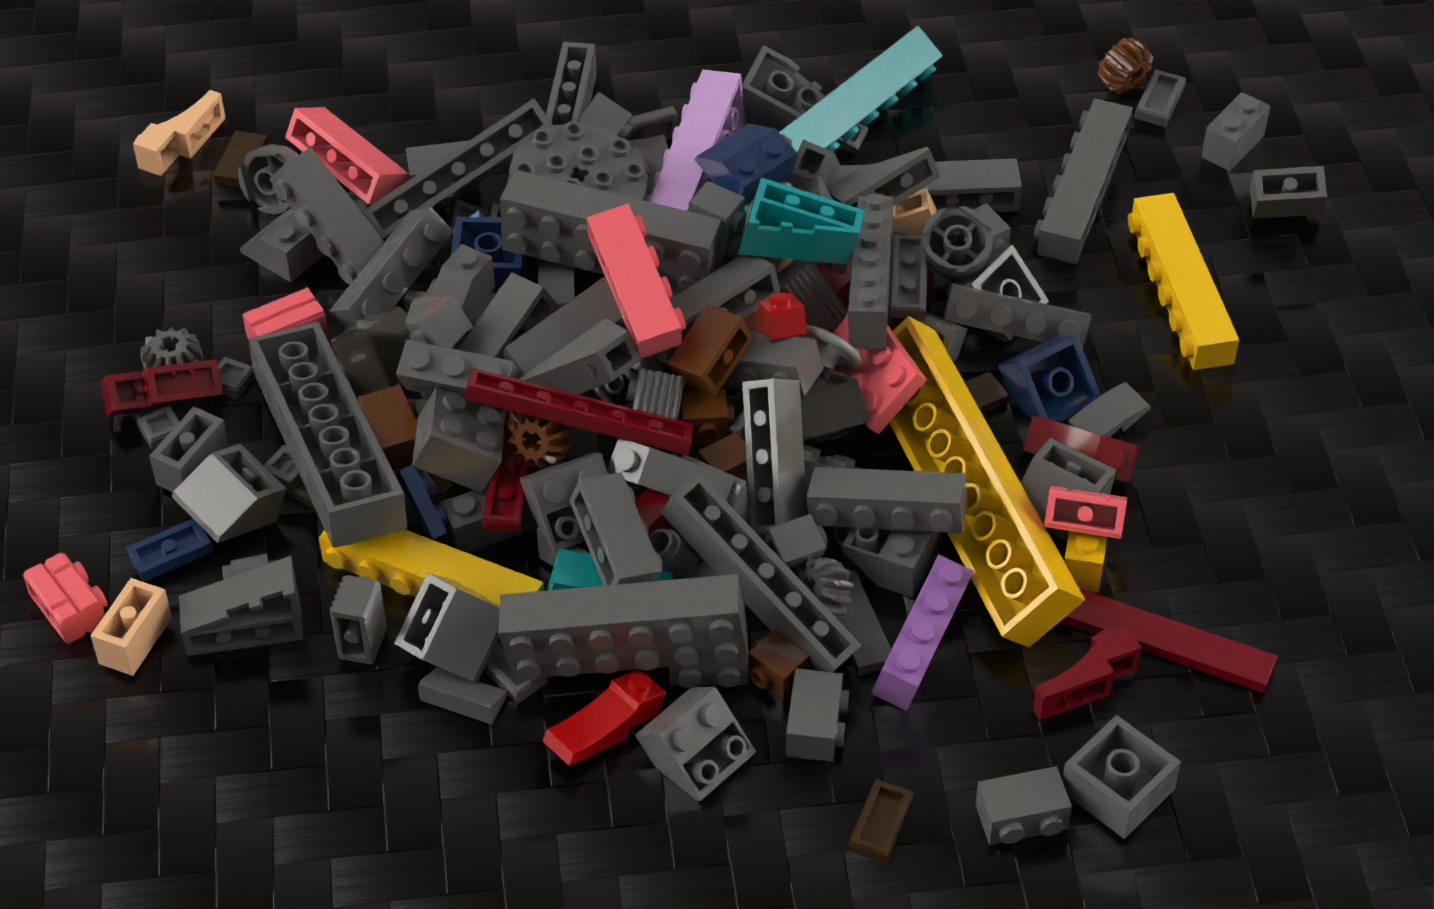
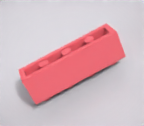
M325 107L295 108L285 138L302 152L311 147L332 175L367 204H374L406 182L408 172Z
M628 203L587 217L589 239L640 357L644 358L682 345V330L686 329L685 320L680 308L673 309L669 298H672L673 294L667 277L660 278L656 267L660 266L659 259L653 245L647 247L643 237L647 234L641 216H634Z

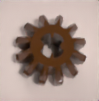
M1133 37L1123 38L1117 45H1112L1109 52L1105 53V58L1099 63L1100 68L1097 75L1111 91L1116 92L1118 95L1128 93L1134 86L1138 87L1142 79H1145V74L1151 70L1153 56L1139 40H1135Z
M517 413L515 415L516 420L508 427L514 434L508 443L515 444L518 448L514 457L524 455L526 466H534L536 464L539 469L548 468L554 463L557 464L563 461L567 456L566 452L574 445L568 438L574 429L566 427L562 423Z

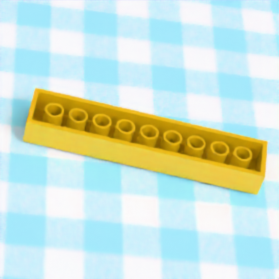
M908 316L893 330V333L927 380L889 423L914 471L966 473L968 504L962 533H947L964 566L973 571L971 579L1001 636L1030 648L1084 602L1085 598L937 332Z

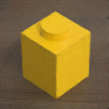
M1069 531L1064 562L1077 586L1083 590L1099 592L1107 542L1106 536Z

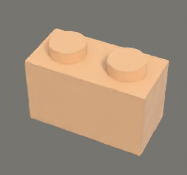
M130 578L91 634L99 664L132 676L135 674L172 619L165 589Z

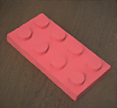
M847 313L844 320L832 333L849 343ZM888 324L886 349L855 348L862 358L861 365L856 369H844L835 366L832 374L867 427L877 434L887 426L927 380Z

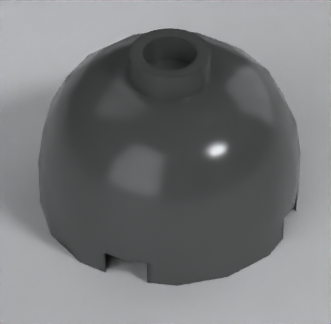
M276 144L262 146L247 153L244 163L239 166L238 176L240 187L248 201L254 200L257 204L263 206L258 208L260 211L269 214H278L291 208L286 201L276 195L273 184L269 179L279 168L297 157L298 154L286 146Z
M959 206V209L947 210V208L940 209L928 219L923 228L922 249L926 256L927 264L936 273L947 278L961 279L974 275L984 267L991 254L993 237L990 224L979 212L969 207Z

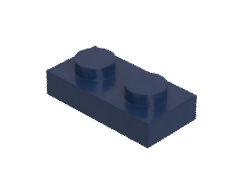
M412 465L400 470L396 477L426 537L434 541L444 537L447 533L445 526L449 525V522L442 507L439 504L434 506L428 495L432 488L427 476L422 470L417 472Z
M191 519L126 547V551L142 582H145L213 552V548L203 528L194 519Z

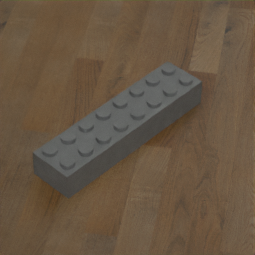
M319 322L249 338L253 373L333 548L407 529L404 492Z

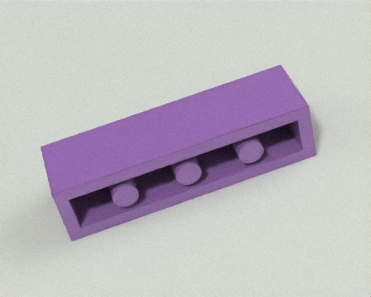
M938 554L872 690V695L903 710H908L973 574L972 570Z

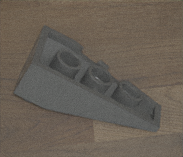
M763 45L742 84L746 121L754 125L776 128L780 132L826 97L821 93L823 87L816 81L810 83L798 72L800 67L792 60ZM859 123L857 126L860 131L847 142L840 138L837 141L840 147L837 149L856 154L868 131V127H864Z

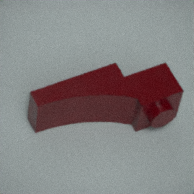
M217 359L148 367L139 372L106 375L101 381L107 417L143 413L155 408L219 398L223 395Z
M1033 415L1023 451L1037 454L1045 443L1052 438L1116 469L1115 479L1126 482L1130 481L1140 445Z
M1127 624L1114 629H1104L1095 636H1092L1089 652L1080 661L1062 674L1036 686L1033 710L1040 721L1109 696L1113 679L1137 671L1142 647Z

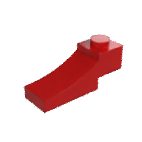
M776 293L771 295L768 300L758 301V310L743 319L751 332L765 333L770 340L807 334L805 306L794 295L789 293Z
M640 669L612 680L610 687L589 705L561 723L546 729L543 742L569 766L626 741L630 728L657 717L666 692Z

